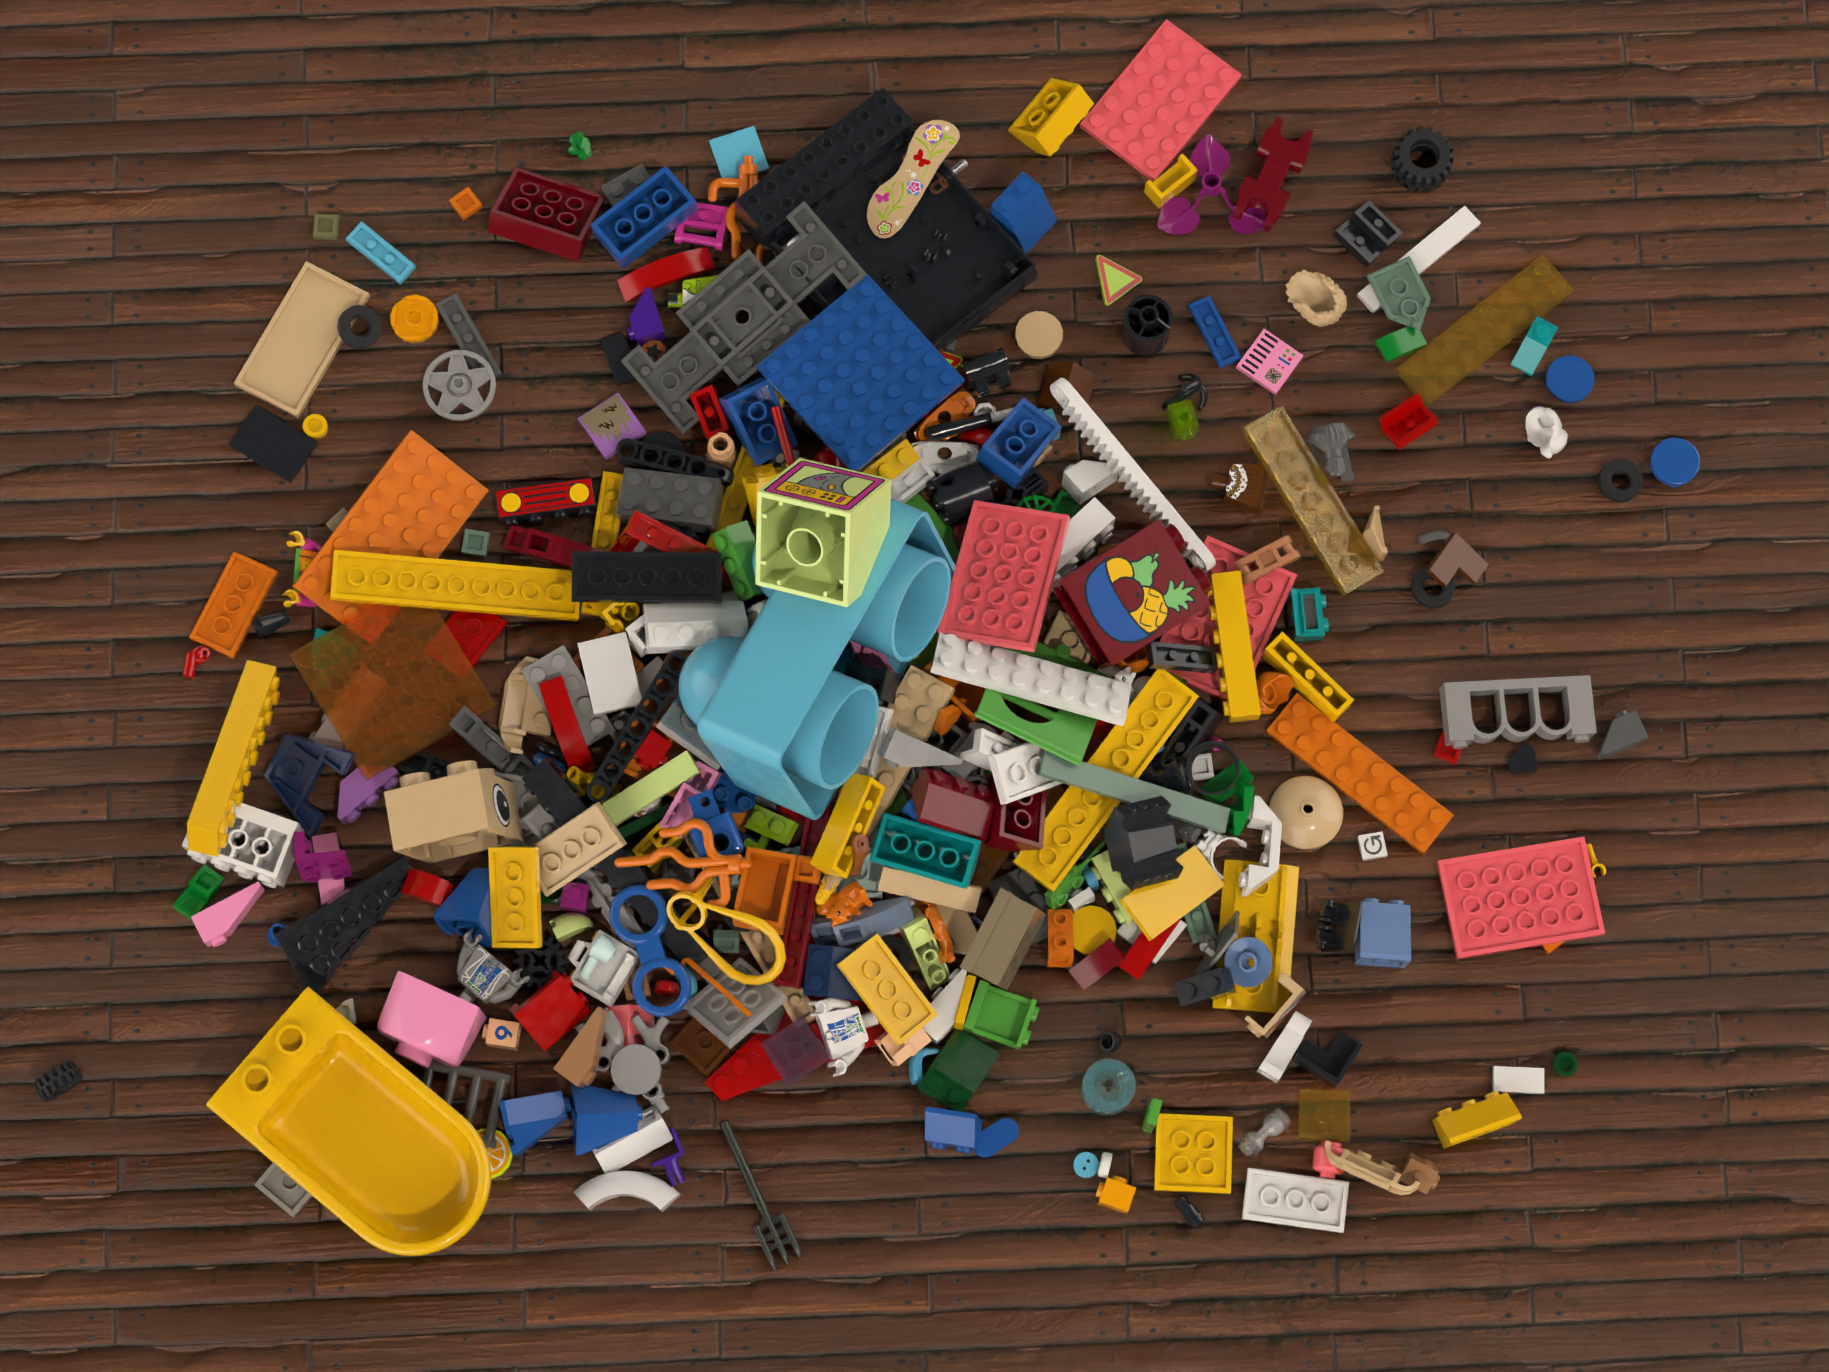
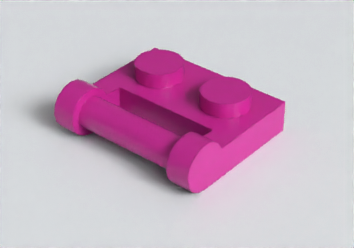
M696 202L698 211L676 227L674 243H693L715 247V250H722L726 231L725 215L729 207ZM685 227L716 231L717 235L716 237L685 233L684 229Z

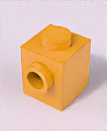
M1113 1175L1112 1179L1107 1177L1105 1183H1099L1095 1196L1099 1197L1098 1204L1127 1214L1136 1187L1127 1185L1128 1180Z

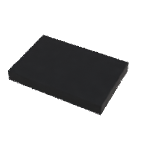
M258 405L254 407L229 443L230 447L290 484L318 445L316 441Z

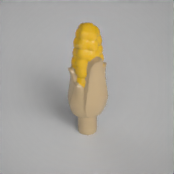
M824 873L816 893V904L823 905L833 892L835 893L837 886L843 878Z

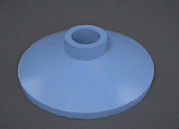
M1243 937L1237 939L1229 946L1225 954L1224 965L1225 968L1230 969L1235 984L1242 987H1255L1263 983L1269 976L1272 968V956L1268 947L1261 940L1254 937ZM1250 958H1253L1255 961L1253 967L1249 965Z

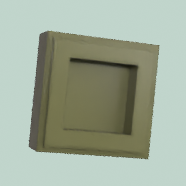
M315 214L313 238L338 240L339 215Z

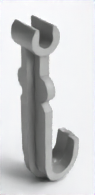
M591 867L575 879L580 884H588L590 886V890L593 893V905L597 908L602 907V914L610 924L609 910L612 900L615 898L613 896L615 890L608 883H604L598 875L600 871ZM622 904L620 921L624 928L635 934H645L652 930L651 927L647 928L643 923L639 926L625 904ZM621 939L626 946L636 950L635 944Z

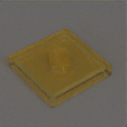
M1300 1089L1298 1140L1350 1142V1091Z

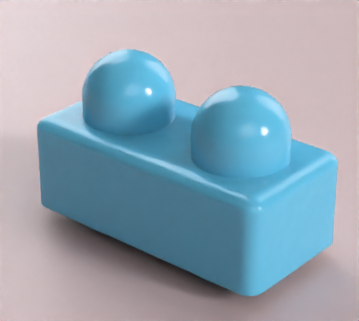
M891 498L889 529L861 596L849 607L759 586L768 597V600L745 639L734 636L714 638L698 646L688 656L679 677L681 704L688 717L697 725V732L737 787L812 820H817L825 812L838 787L843 785L859 767L875 732L879 702L877 693L871 685L843 674L846 663L852 662L851 651L846 645L850 640L884 654L895 673L899 674L901 679L910 661L924 650L934 636L947 606L950 585L956 566L927 512ZM756 544L752 557L754 576H756ZM855 654V664L861 665Z

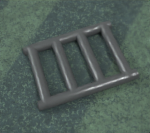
M432 1061L429 1068L422 1066V1069H424L422 1082L430 1089L434 1071L448 1074L443 1100L450 1106H452L458 1075L472 1078L464 1118L471 1124H473L482 1080L496 1082L485 1136H481L486 1148L495 1149L497 1140L494 1138L501 1110L499 1102L503 1100L506 1083H510L511 1075L461 1065L451 1067L437 1061Z

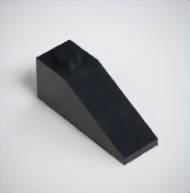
M1197 699L1157 761L1168 757L1183 756L1184 768L1190 752L1197 745L1209 740L1223 720L1224 715L1206 702Z

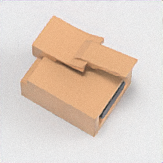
M921 1028L899 1046L895 1044L886 1031L874 1041L892 1066H899L910 1056L913 1057L932 1040L925 1030Z

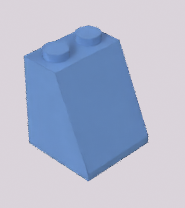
M1365 898L1361 910L1362 915L1358 927L1357 942L1355 944L1354 965L1404 969L1411 962L1410 905H1404V901L1390 900L1388 904L1379 903V899Z

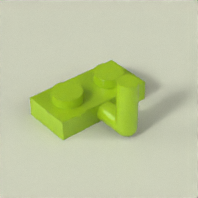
M755 805L745 827L761 834L758 843L750 838L746 839L744 847L766 849L770 839L788 847L799 824L759 805Z

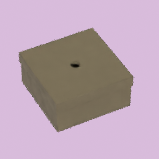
M1000 888L960 968L1008 990L1046 914L1037 907L1019 899L1012 892Z

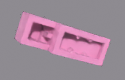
M698 760L696 764L701 773L687 782H683L659 826L662 828L676 827L688 819L695 818L687 798L709 789L713 790L722 773ZM707 798L701 800V805L704 804Z

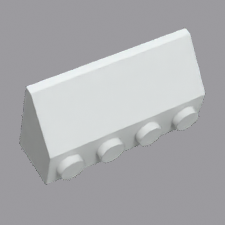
M743 600L722 601L721 604H644L647 654L693 652L698 646L714 638L734 636L745 639L748 634V620Z

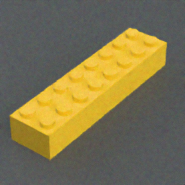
M247 660L187 822L188 850L218 857L221 848H226L229 838L228 828H233L236 806L240 807L243 801L244 792H242L244 786H248L250 782L251 765H256L258 745L262 746L265 740L266 731H264L266 725H270L273 716L272 706H277L280 691L277 690L280 677H276V666Z

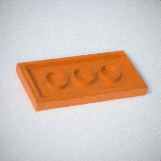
M233 551L189 638L235 659L252 626L251 619L255 618L256 614L260 611L279 572Z

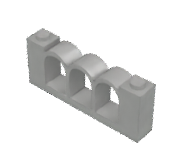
M1590 675L1443 683L1439 688L1445 746H1453V749L1467 748L1473 741L1481 744L1490 743L1500 734L1509 741L1514 742L1524 741L1533 733L1546 740L1559 739L1566 734V739H1574L1576 743L1590 741L1589 738H1592L1597 733ZM1538 693H1562L1564 727L1562 729L1552 730L1543 723ZM1505 694H1528L1530 729L1528 731H1516L1508 724ZM1494 695L1496 730L1494 733H1482L1474 726L1470 696Z

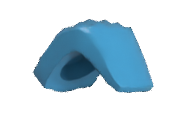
M922 1048L913 1057L910 1056L908 1069L912 1084H918L923 1079L922 1058L941 1052L940 1049Z

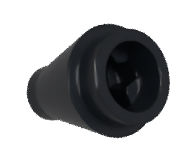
M286 609L256 614V617L251 619L257 636L267 637L283 625L290 623V618Z

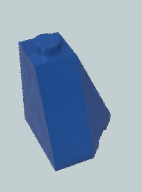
M489 867L473 868L433 916L442 932L451 936L455 932L464 937L471 929H473L471 937L474 940L481 934L482 940L476 944V947L478 945L481 947H492Z
M571 1083L572 1137L576 1155H582L638 1131V1121H642L643 1114L642 1106L637 1105L635 1095L586 1085L580 1088Z
M562 1091L499 1102L505 1131L508 1138L511 1139L510 1148L514 1157L520 1156L569 1118L568 1111H572L569 1096L564 1097Z

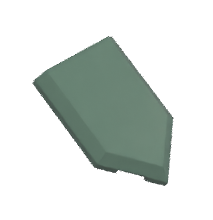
M1410 256L1366 276L1388 319L1418 330L1421 329L1431 297Z

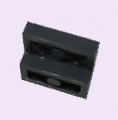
M1369 200L1356 210L1350 219L1336 229L1333 236L1367 268L1396 242L1403 232Z

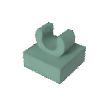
M719 924L717 930H714V950L717 953H739V931L733 928L732 930H722V924Z

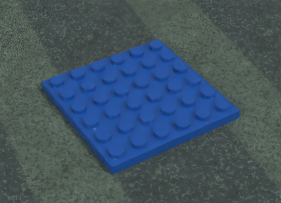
M868 274L757 365L758 371L847 469L860 471L965 381Z

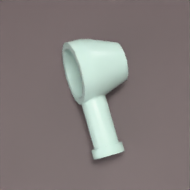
M602 934L592 946L587 962L578 973L582 978L589 980L599 960L609 963L615 956L617 948L607 936Z

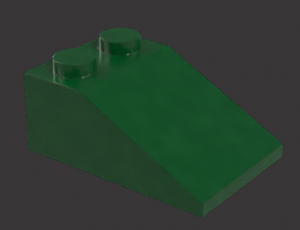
M956 1029L919 1083L917 1091L947 1110L964 1112L1000 1053L966 1031Z

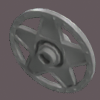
M453 350L438 356L427 368L423 379V393L428 405L439 416L453 421L469 420L483 413L493 401L496 392V379L489 363L480 355L467 350ZM464 356L477 360L484 367L469 370ZM450 358L448 372H433L441 362ZM490 380V392L484 402L478 389ZM428 386L442 392L438 407L430 397ZM461 403L473 410V412L462 415L450 414Z

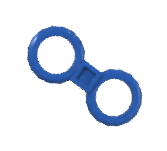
M630 885L619 891L612 900L609 917L610 924L616 935L625 942L635 944L641 966L635 972L632 982L633 997L638 1006L650 1015L657 1017L672 1016L681 1011L687 1004L692 986L691 978L686 968L678 961L667 958L660 935L666 929L669 919L666 909L667 903L658 891L649 890L646 885ZM640 894L649 897L658 908L657 923L651 931L645 934L629 932L620 921L621 906L627 898L633 895ZM665 967L671 969L681 981L680 995L669 1006L660 1007L653 1005L646 999L643 993L642 985L644 978L654 968Z

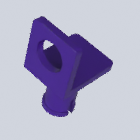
M674 1126L670 1127L679 1151L651 1162L652 1167L658 1165L664 1167L671 1187L677 1185L674 1174L677 1175L679 1183L686 1181L678 1163V1159L684 1155V1151Z

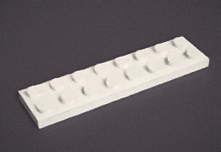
M941 632L937 639L930 672L1120 726H1124L1132 685L996 646L981 644L977 641L970 642L957 638L953 634H943Z

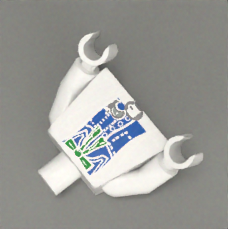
M827 998L821 1001H810L809 1005H815L816 1007L815 1012L810 1015L816 1018L828 1057L833 1060L837 1059L836 1061L829 1062L827 1066L828 1068L836 1067V1073L833 1074V1077L842 1075L862 1052L865 1042L869 1040L866 1028L877 1025L878 1020L871 1011L860 1014L858 1006L852 1005L849 1000Z

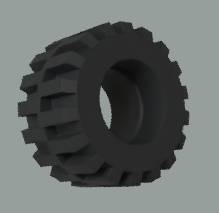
M1423 126L1417 127L1416 131L1412 128L1397 141L1391 158V171H1394L1393 176L1395 180L1399 178V184L1402 187L1407 185V190L1411 192L1413 188L1417 189V193H1422L1424 189H1426L1427 193L1431 192L1434 187L1436 189L1439 188L1449 175L1454 160V154H1452L1453 146L1452 144L1448 145L1449 139L1447 136L1442 138V132L1439 130L1435 133L1432 132L1433 128L1428 127L1427 130H1423ZM1417 151L1426 152L1434 159L1435 166L1431 168L1417 167L1413 164L1409 155Z

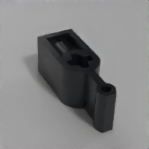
M1035 467L1025 475L1015 489L1011 486L1007 489L1006 498L1000 504L1016 507L1020 501L1017 498L1012 500L1013 494L1016 497L1021 495V500L1033 494L1042 496L1048 491L1049 484Z

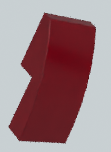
M1109 938L1068 971L1081 988L1085 990L1126 957L1112 939Z

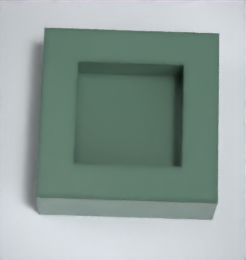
M465 529L461 550L462 555L486 558L490 532Z

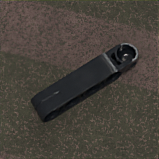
M629 438L622 439L616 446L618 461L626 467L718 478L721 481H725L722 483L724 487L732 485L735 473L731 468L709 462L700 456ZM625 449H632L634 451L631 456L621 454ZM648 455L658 457L654 462H647L645 460ZM672 461H679L681 463L678 468L668 466ZM695 467L705 469L702 474H694L692 472Z

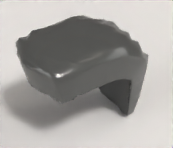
M1431 530L1419 534L1416 538L1420 545L1431 541H1442L1444 544L1450 533L1446 530Z

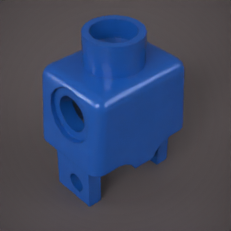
M711 789L687 798L694 817L704 820L711 827L714 842L718 838L729 840L727 849L718 851V853L722 855H743L745 853V847L729 806H726V813L721 814ZM707 798L705 802H710L709 806L703 807L700 803L701 800ZM698 828L691 829L689 832L699 858L709 857L705 851L702 832Z

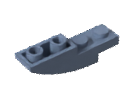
M908 896L872 902L873 906L871 907L863 905L859 909L860 915H852L849 921L833 927L831 926L832 918L822 917L814 919L811 933L815 944L822 945L838 942L839 947L866 941L877 933L880 936L903 926L914 919V913Z

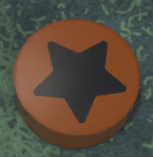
M658 340L647 341L642 347L654 362L666 353L665 346Z

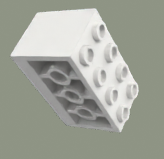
M242 803L240 807L236 806L233 828L229 827L227 831L229 834L226 848H221L218 857L188 850L187 832L182 847L187 851V855L192 857V860L202 864L210 861L217 869L225 872L233 869L240 877L248 880L256 877L262 881L261 884L276 888L277 885L285 886L294 863V832L304 831L305 833V830L298 822Z

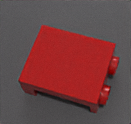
M556 970L552 972L554 977L519 1006L515 1003L509 1008V1011L544 1052L591 1013L586 1006L589 1003L587 998L580 991L574 992L571 988L574 983L566 973L560 975Z

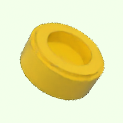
M311 414L305 418L303 430L309 438L321 439L327 434L328 423L322 415Z

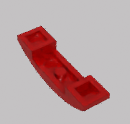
M703 247L677 253L652 262L617 280L625 302L629 303L639 299L645 288L650 287L652 291L691 275L693 278L714 271L716 268L708 248Z
M563 675L539 683L550 721L568 768L575 766L583 772L596 769L571 703V697Z

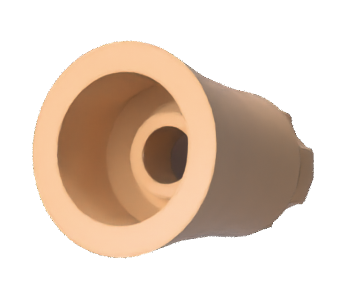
M718 432L708 442L706 460L725 465L734 470L739 452L728 434Z

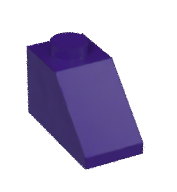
M650 287L645 288L629 317L631 326H627L630 340H636L637 346H643L650 340L660 341L665 339L664 329Z

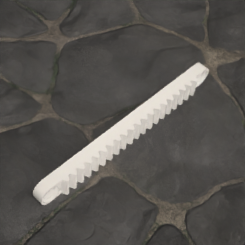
M1059 378L1051 384L1050 390L1052 395L1064 409L1062 415H1069L1068 422L1076 423L1074 429L1082 430L1081 437L1088 438L1087 445L1095 446L1093 452L1101 453L1100 460L1106 459V468L1112 467V475H1119L1118 482L1126 483L1124 489H1131V498H1138L1136 504L1144 505L1143 512L1151 513L1149 516L1150 520L1160 519L1163 526L1169 523L1173 524L1185 541L1186 548L1181 552L1182 557H1187L1194 566H1198L1204 573L1211 570L1216 565L1212 553L1074 387L1064 378Z

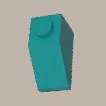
M1537 316L1510 365L1532 376L1558 327Z

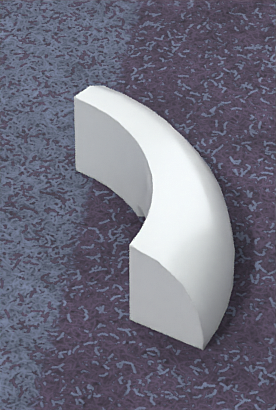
M638 1171L605 1173L588 1180L573 1191L590 1211L606 1200L619 1196H632L648 1201L663 1212L681 1195L667 1182L653 1175Z

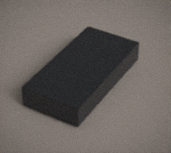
M621 333L601 340V345L617 387L637 380L621 362L630 353L624 334Z

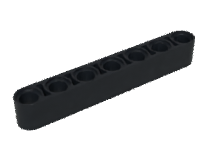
M675 652L670 654L662 664L587 786L585 794L589 802L593 804L604 802L615 787L677 686L681 670H672L669 662L671 659H679L683 667L687 658L682 653ZM658 680H666L668 682L669 690L667 692H661L657 689L656 683ZM644 702H654L656 711L654 713H647L643 708ZM631 723H641L643 733L640 735L633 734L630 730ZM626 743L630 747V754L627 756L620 755L617 751L618 744ZM605 765H614L617 768V775L615 777L606 776L604 773ZM598 785L603 788L604 796L602 798L596 799L591 795V788Z

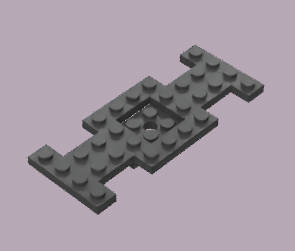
M805 201L786 216L801 236L765 267L748 249L680 308L676 314L691 332L659 360L654 362L640 345L621 360L682 434L685 435L700 422L696 410L687 401L691 398L689 394L699 391L723 369L736 385L740 387L758 371L757 365L810 322L809 318L798 307V304L812 293L814 289L820 286L833 273L848 290L867 276L866 272ZM796 267H798V268H800V269L802 270V272L804 273L803 276H802V274L796 269ZM806 276H807V277L810 279V281L812 282L811 285H810V284L807 282V280L805 279ZM742 310L749 313V320L744 324H740L736 320L737 313Z

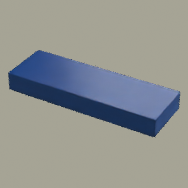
M1210 295L1188 304L1187 308L1219 370L1240 361L1242 357Z

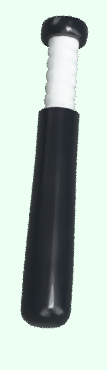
M1017 404L1013 405V408L994 413L987 412L929 426L926 428L927 438L930 441L992 425L993 422L1004 420Z

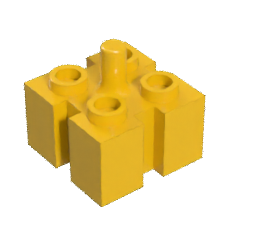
M590 602L589 604L606 621L605 624L614 634L626 632L629 639L625 628L644 614V604L657 603Z

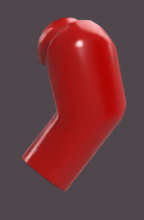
M199 646L186 654L182 677L195 678L196 666L205 662L211 655L208 647Z

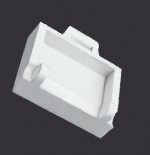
M599 930L592 937V943L577 940L568 955V959L576 967V970L572 971L569 978L576 987L611 1007L640 959L637 951L606 932ZM603 934L612 941L617 948V952L609 963L599 960L591 973L590 979H584L578 973L587 962L592 946ZM587 947L588 949L581 961H577L584 948Z

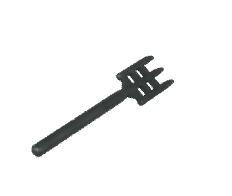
M722 1120L719 1126L755 1205L762 1215L760 1225H754L753 1229L774 1271L777 1270L771 1253L776 1248H778L787 1265L790 1264L783 1246L789 1242L799 1259H802L798 1242L785 1214L780 1213L778 1216H774L769 1213L764 1197L729 1121ZM781 1221L783 1227L776 1229L774 1224ZM768 1227L770 1233L763 1236L761 1230ZM786 1232L788 1237L781 1240L779 1234ZM773 1237L775 1243L768 1246L766 1240Z

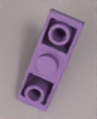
M359 766L340 782L337 815L339 820L344 825L347 822H354L361 815L360 811L363 808L374 805L380 799L379 795L384 790H391L399 782L398 778L401 777L396 768Z

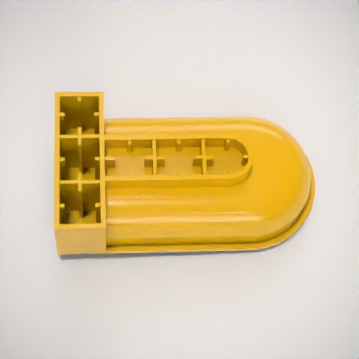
M307 987L206 1104L208 1108L361 1238L388 1253L403 1256H421L435 1253L451 1246L473 1228L488 1201L491 1188V1164L486 1146L473 1125L310 987Z

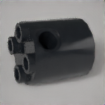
M1141 295L1133 299L1127 306L1121 329L1122 342L1134 354L1153 357L1167 344L1173 321L1172 310L1167 302L1154 295Z
M976 460L926 481L930 494H934V498L931 499L936 512L941 511L940 516L945 526L970 516L974 500L995 503L993 492L998 487L995 477L989 469L981 466Z

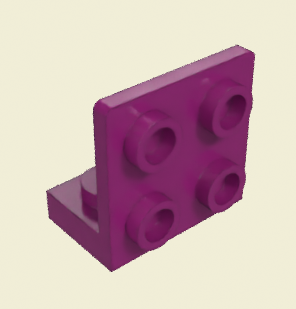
M304 831L294 832V860L302 881L318 882L320 879L329 878L341 880L352 876V870L345 850L315 853V851H312L311 840L306 839Z

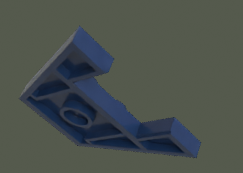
M289 733L284 735L264 776L308 836L312 837L316 835L325 815L309 804L307 800L325 764L341 775L347 774L357 753Z

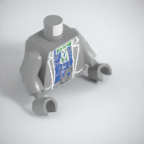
M473 929L469 930L464 935L465 943L459 954L457 975L459 976L457 980L465 987L458 997L470 1003L479 998L486 1005L510 999L521 987V984L530 980V977L526 976L521 979L520 972L523 970L522 968L512 972L480 945L476 947V944L482 940V935L479 934L474 940L471 937Z

